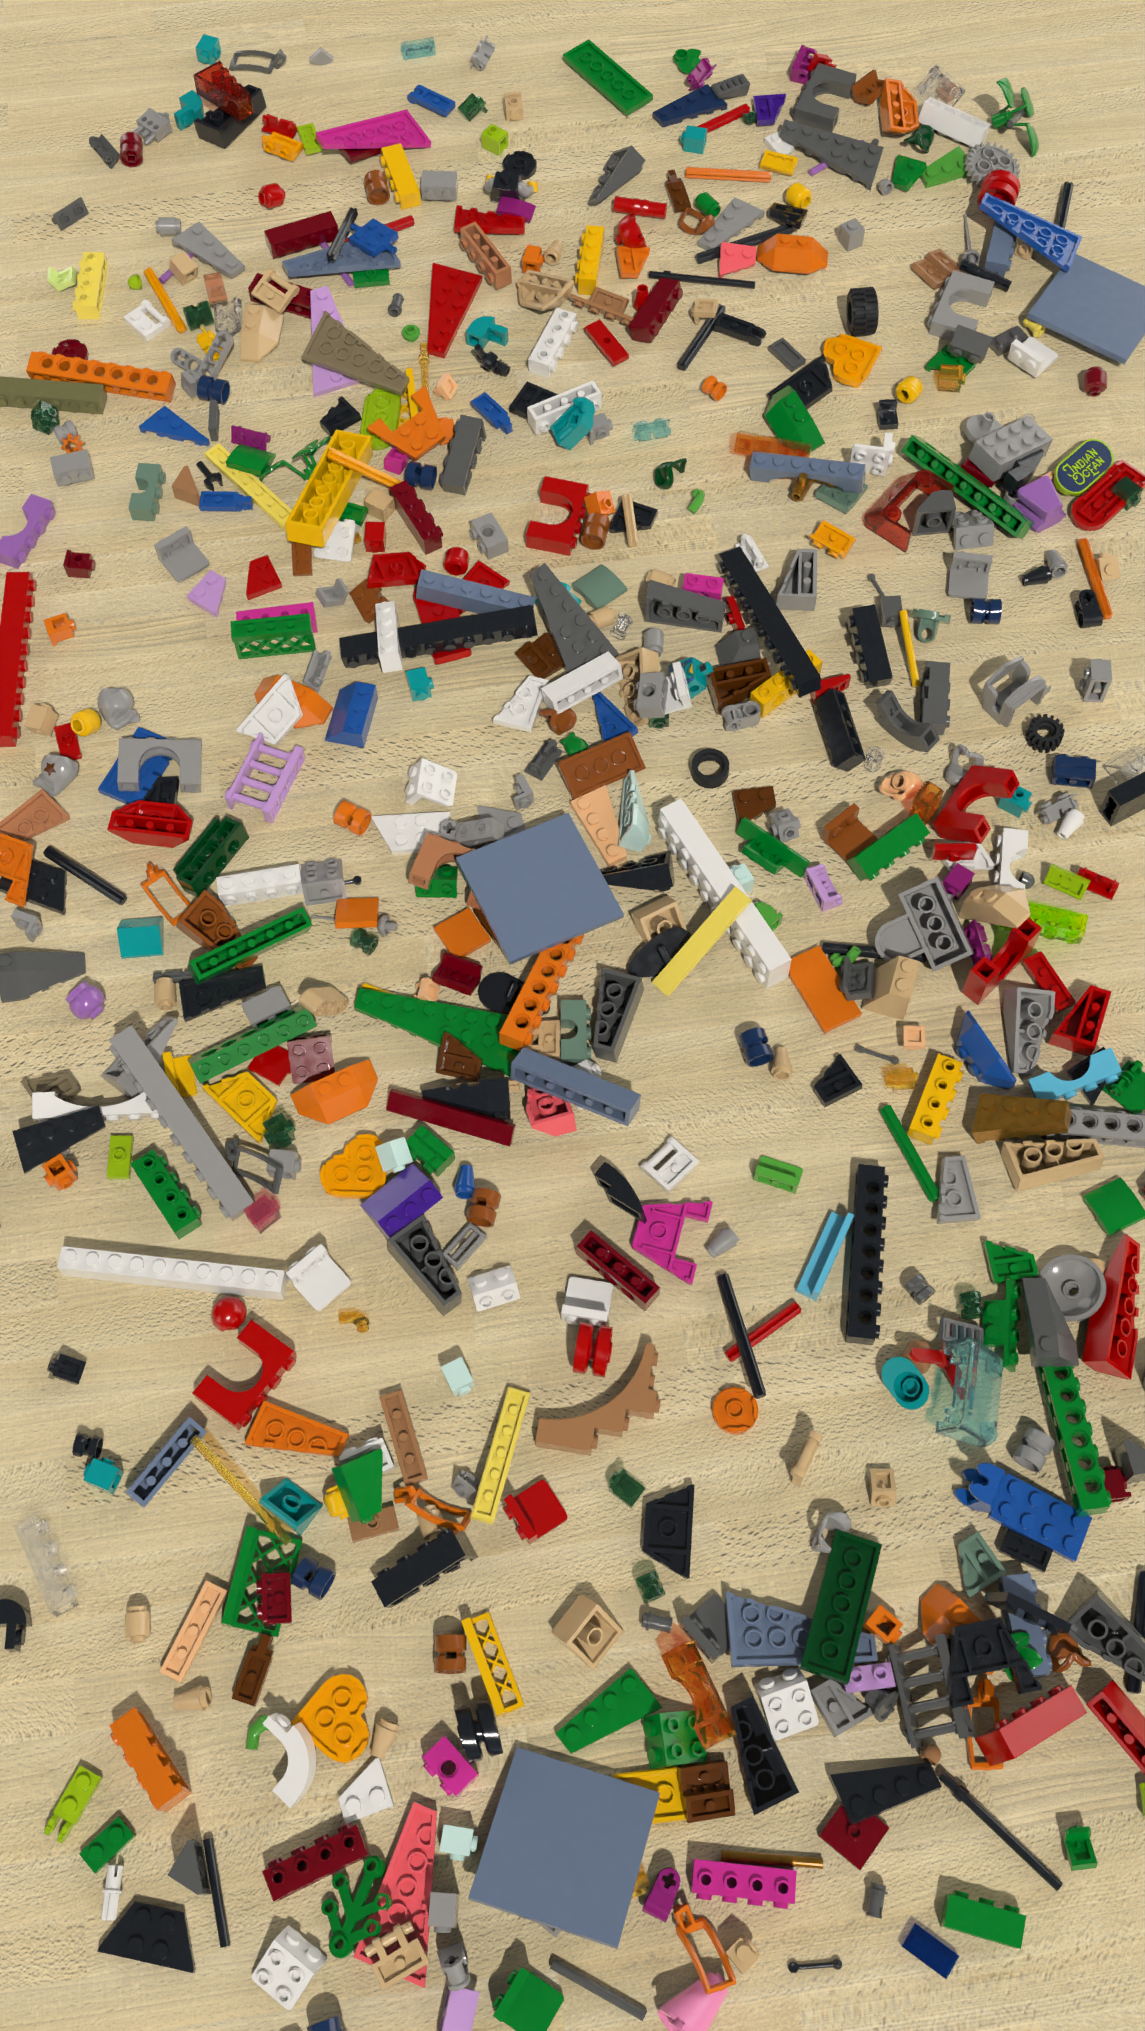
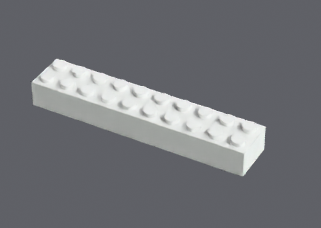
M679 799L661 808L658 818V834L667 841L672 855H676L679 859V865L682 870L688 872L692 885L698 887L703 901L708 902L711 906V912L718 907L735 886L749 897L683 800ZM751 902L725 933L729 934L733 939V945L736 950L742 952L746 965L752 967L757 981L760 984L763 983L765 988L768 989L788 978L792 959L753 902Z

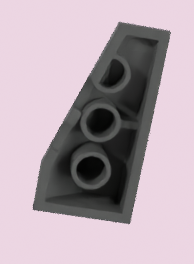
M1 953L0 997L2 1003L28 999L30 995L41 990L44 992L52 985L59 982L65 983L85 974V953Z
M1022 1278L1031 1367H1078L1076 1341L1046 1279Z

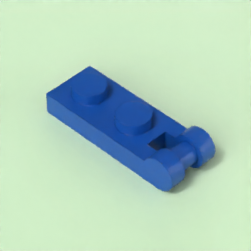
M417 85L414 88V92H410L407 95L410 103H417L444 117H447L455 108V101L422 85Z

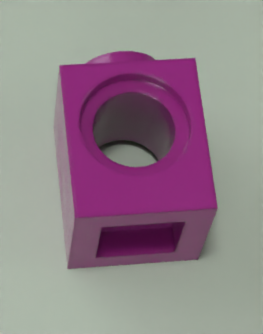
M957 863L943 881L946 892L953 894V898L959 901L972 883L975 873Z

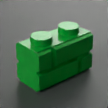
M423 1125L406 1140L412 1160L415 1161L417 1159L422 1163L421 1167L429 1175L434 1173L439 1177L455 1160V1152Z

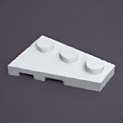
M529 675L515 692V696L504 705L501 713L494 717L493 724L531 733L543 701L541 688L548 684V680Z

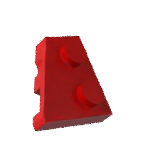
M268 555L250 561L246 588L248 600L282 588V583Z

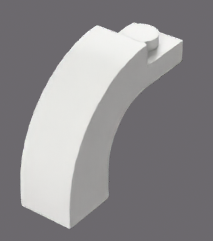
M274 1713L269 1715L262 1724L284 1745L288 1755V1766L283 1778L272 1791L291 1808L300 1802L313 1782L316 1771V1750L312 1737L301 1722L291 1727V1722L286 1716Z

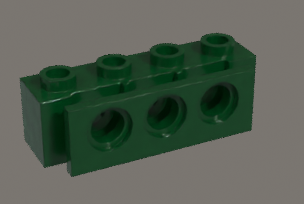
M225 816L221 823L218 818H214L177 863L173 871L185 892L198 898L204 890L207 891L216 877L219 876L249 839L241 823Z

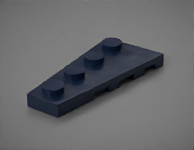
M706 84L654 111L652 118L663 128L681 123L685 118H698L699 114L706 113L709 115L713 114L714 110L721 109V111L727 110V103L722 98L718 99L711 87Z

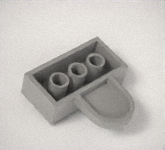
M986 412L983 415L971 416L964 428L966 437L974 444L968 458L993 482L1006 476L1018 459L1040 449L1044 451L1042 457L1046 456L1053 441L1029 416L1003 427L995 420L994 414Z
M939 876L898 894L907 914L882 925L875 937L876 950L886 961L889 962L898 956L911 959L925 952L933 972L974 954Z

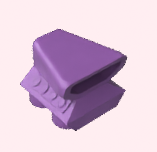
M1048 475L1018 490L1017 496L1020 501L1013 505L1017 510L1035 522L1030 528L1031 531L1039 533L1059 523L1066 516L1062 510L1061 500Z

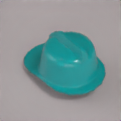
M893 1357L887 1360L881 1371L882 1381L886 1388L902 1407L909 1410L922 1407L929 1397V1385L924 1376L907 1358Z

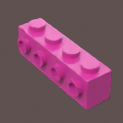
M313 602L236 612L237 621L310 613L313 633L318 632Z
M694 1859L691 1893H697L696 1899L712 1900V1895L722 1896V1902L737 1903V1898L748 1899L747 1905L763 1906V1901L773 1902L774 1908L788 1909L789 1904H795L797 1870Z

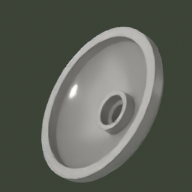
M1067 1254L1056 1257L1043 1267L1038 1278L1046 1279L1067 1322L1081 1321L1092 1316L1101 1307L1106 1296V1281L1102 1271L1093 1261L1081 1255ZM1076 1289L1077 1294L1070 1295V1291Z

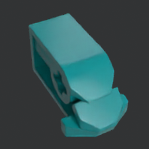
M586 397L574 398L572 400L574 404L550 426L558 444L566 449L571 450L593 427L595 407L593 401Z

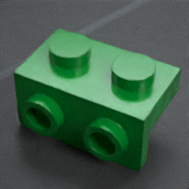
M439 867L434 873L428 890L415 886L416 897L456 898L458 867Z

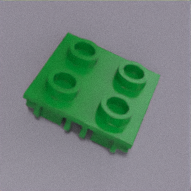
M1128 1060L1121 1068L1122 1072L1118 1076L1119 1079L1107 1084L1102 1090L1132 1114L1136 1115L1137 1113H1142L1145 1109V1072L1142 1071V1062L1139 1060L1135 1062Z

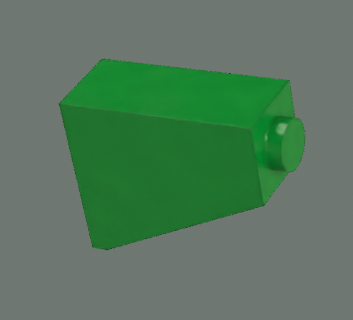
M381 1448L371 1450L331 1468L351 1523L358 1521L361 1524L368 1523L375 1519V1514L382 1511L383 1452Z

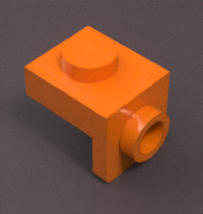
M439 418L438 420L445 435V440L440 443V446L450 444L451 438L455 437V424L453 418Z

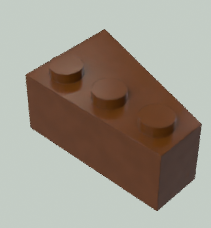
M766 658L713 668V672L707 676V684L716 715L721 713L724 707L736 705L750 697L753 690L771 678Z

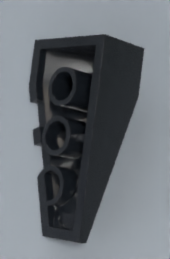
M671 851L645 856V860L639 863L633 860L628 861L621 868L610 866L600 869L607 884L612 886L664 892L670 890L675 882Z

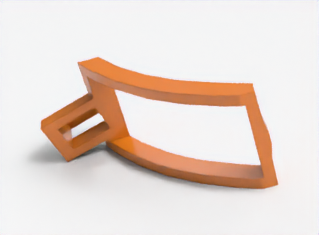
M150 862L146 864L148 879L141 883L140 886L171 925L176 926L178 920L185 912L172 920L147 887L161 877H164L188 908L191 904L174 885L165 871L159 870L157 865L153 866Z
M408 1485L397 1487L394 1490L395 1504L405 1503L410 1510L434 1524L463 1531L470 1523L472 1513L470 1510L438 1501L420 1488L415 1489L414 1486ZM420 1497L427 1503L436 1505V1508L463 1516L464 1518L461 1524L439 1518L418 1507L415 1504L416 1500Z
M984 1679L983 1683H978V1695L973 1697L974 1704L968 1705L971 1716V1707H994L993 1716L995 1724L999 1721L998 1697H994V1685H991V1680ZM967 1738L971 1770L989 1771L1003 1769V1763L990 1766L988 1762H975L972 1738Z
M687 1903L674 1906L673 1914L678 1926H675L676 1934L691 1957L705 1993L710 1994L722 1991L735 1985L736 1978L728 1957L706 1919L701 1917L694 1920ZM683 1912H685L688 1922H685ZM703 1928L714 1944L729 1978L712 1986L709 1985L699 1958L686 1937V1934Z

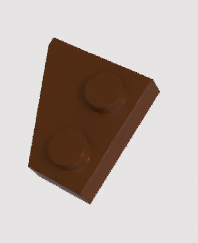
M773 786L733 791L732 796L738 826L744 817L750 821L752 819L756 820L763 813L776 808Z
M444 1032L436 1073L479 1082L483 1060L449 1032Z

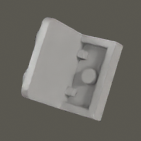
M979 509L972 510L969 513L955 512L952 523L955 550L993 546L994 523L987 515Z
M187 526L154 544L159 561L178 583L183 582L209 566L208 559L194 544L191 531Z
M954 551L950 564L948 596L963 599L984 598L986 600L988 577L993 555Z

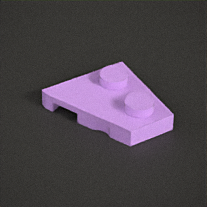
M210 570L187 595L188 601L217 618L219 616V606L223 600V592L227 585L226 578Z

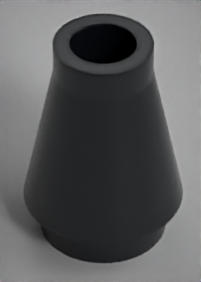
M1041 565L1027 574L1021 575V579L1025 587L1028 585L1047 584L1048 581L1052 580V575L1048 565Z

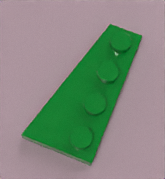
M630 1668L557 1731L555 1735L569 1753L573 1754L663 1707L632 1668Z

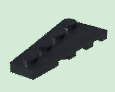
M263 966L221 973L199 985L196 984L194 979L178 981L184 1021L188 1022L265 989L266 982Z
M930 1762L831 1774L829 1776V1780L850 1826L930 1794L942 1787Z

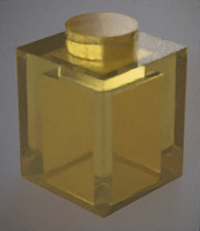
M941 364L938 375V391L960 393L961 385H965L966 374L963 373L962 365Z

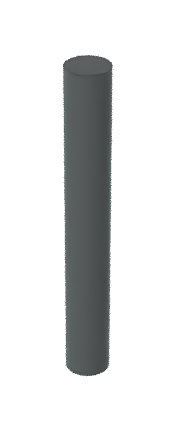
M1026 108L1018 111L1007 122L1009 128H1012L1027 112Z

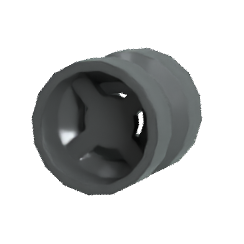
M922 1273L916 1275L904 1286L908 1293H914V1300L918 1305L924 1303L936 1292L931 1285L925 1284L926 1278Z

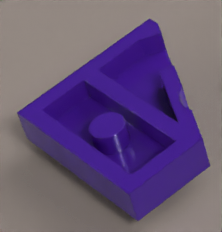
M786 93L753 96L757 126L775 124L785 103Z

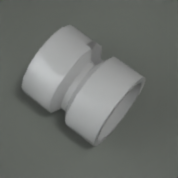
M1028 1428L1022 1438L1024 1445L1018 1446L1013 1459L1025 1469L1040 1473L1046 1463L1045 1456L1050 1455L1055 1441L1040 1430Z

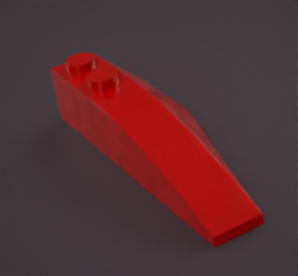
M1128 1234L1123 1235L1104 1273L1106 1296L1098 1311L1090 1316L1086 1331L1085 1347L1082 1353V1362L1096 1372L1131 1380L1138 1341V1329H1134V1319L1139 1317V1308L1135 1307V1295H1139V1285L1135 1279V1274H1139L1140 1244Z

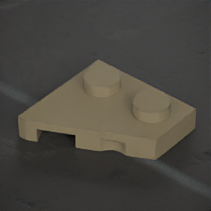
M68 1072L57 1074L56 1076H43L38 1080L28 1081L25 1079L20 1081L31 1098L32 1093L55 1092L59 1099L67 1101L81 1092Z

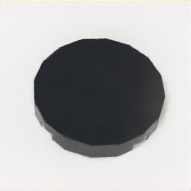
M514 151V154L510 155L509 153L506 155L502 166L503 170H508L512 174H518L522 180H526L535 174L537 161L531 153Z

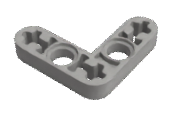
M224 330L219 331L203 361L179 347L171 352V360L174 364L191 374L198 373L202 376L206 375V371H209V376L216 379L233 346L234 338ZM223 337L227 339L226 342L222 341ZM219 352V359L213 361V354ZM178 355L186 358L185 362L177 358ZM196 360L197 367L191 370L190 365L192 361Z

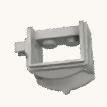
M1022 656L1004 663L985 682L981 697L982 708L999 725L1002 724L1004 727L1010 726L1015 710L1029 699L1037 705L1040 704L1044 696L1051 689V686L1047 688L1046 681L1040 675L1028 680L1031 670ZM1014 670L1012 675L1013 683L997 693L992 685Z

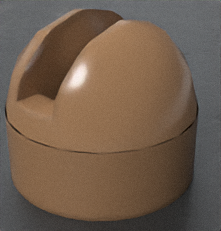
M934 1744L924 1746L919 1754L921 1759L927 1763L930 1762L933 1766L938 1765L942 1755L939 1747Z

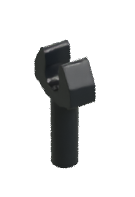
M202 461L196 464L206 477L204 485L207 489L215 490L212 483L214 481L223 486L222 476L219 472L212 474Z

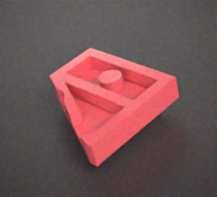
M722 242L720 245L718 278H722L724 275L732 272L734 274L742 269L754 267L756 247Z

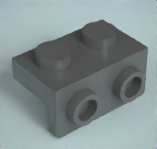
M845 957L844 965H841L843 980H840V989L842 993H845L847 1001L873 998L875 971L873 961L852 964L850 957Z

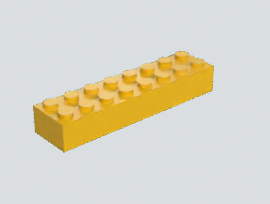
M341 430L334 432L285 522L287 541L325 547L362 474L328 459L326 453L329 448H334L368 465L373 455L372 436Z

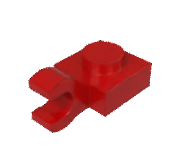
M815 53L807 69L809 72H812L813 69H816L818 63L834 68L837 65L831 63L833 60L828 55Z

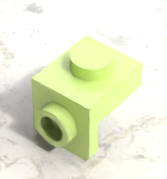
M51 266L48 268L47 280L50 285L60 292L76 284L77 270L71 266L57 272Z

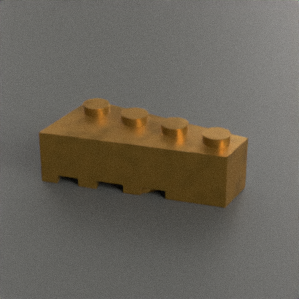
M980 1093L972 1134L976 1143L981 1144L989 1140L997 1142L1005 1141V1138L1018 1137L1020 1139L1027 1138L1029 1135L1038 1134L1039 1136L1068 1133L1072 1111L1068 1101Z

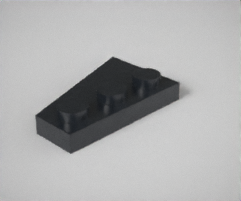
M986 1592L983 1602L1020 1617L1029 1624L1043 1627L1045 1632L1054 1636H1058V1633H1069L1072 1625L1011 1592Z

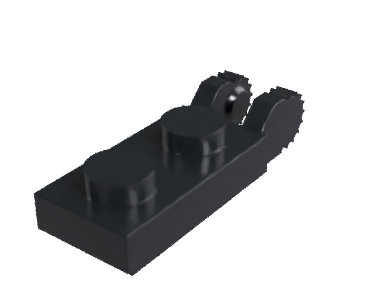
M721 313L714 324L715 331L746 342L748 341L753 346H760L762 343L761 339L765 338L767 334L766 330L755 326L753 323L725 313Z

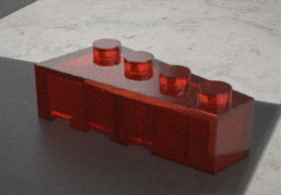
M220 60L193 75L196 92L199 96L238 120L246 119L247 116L253 114L250 93L241 83H237L236 78L229 74V70L223 67Z

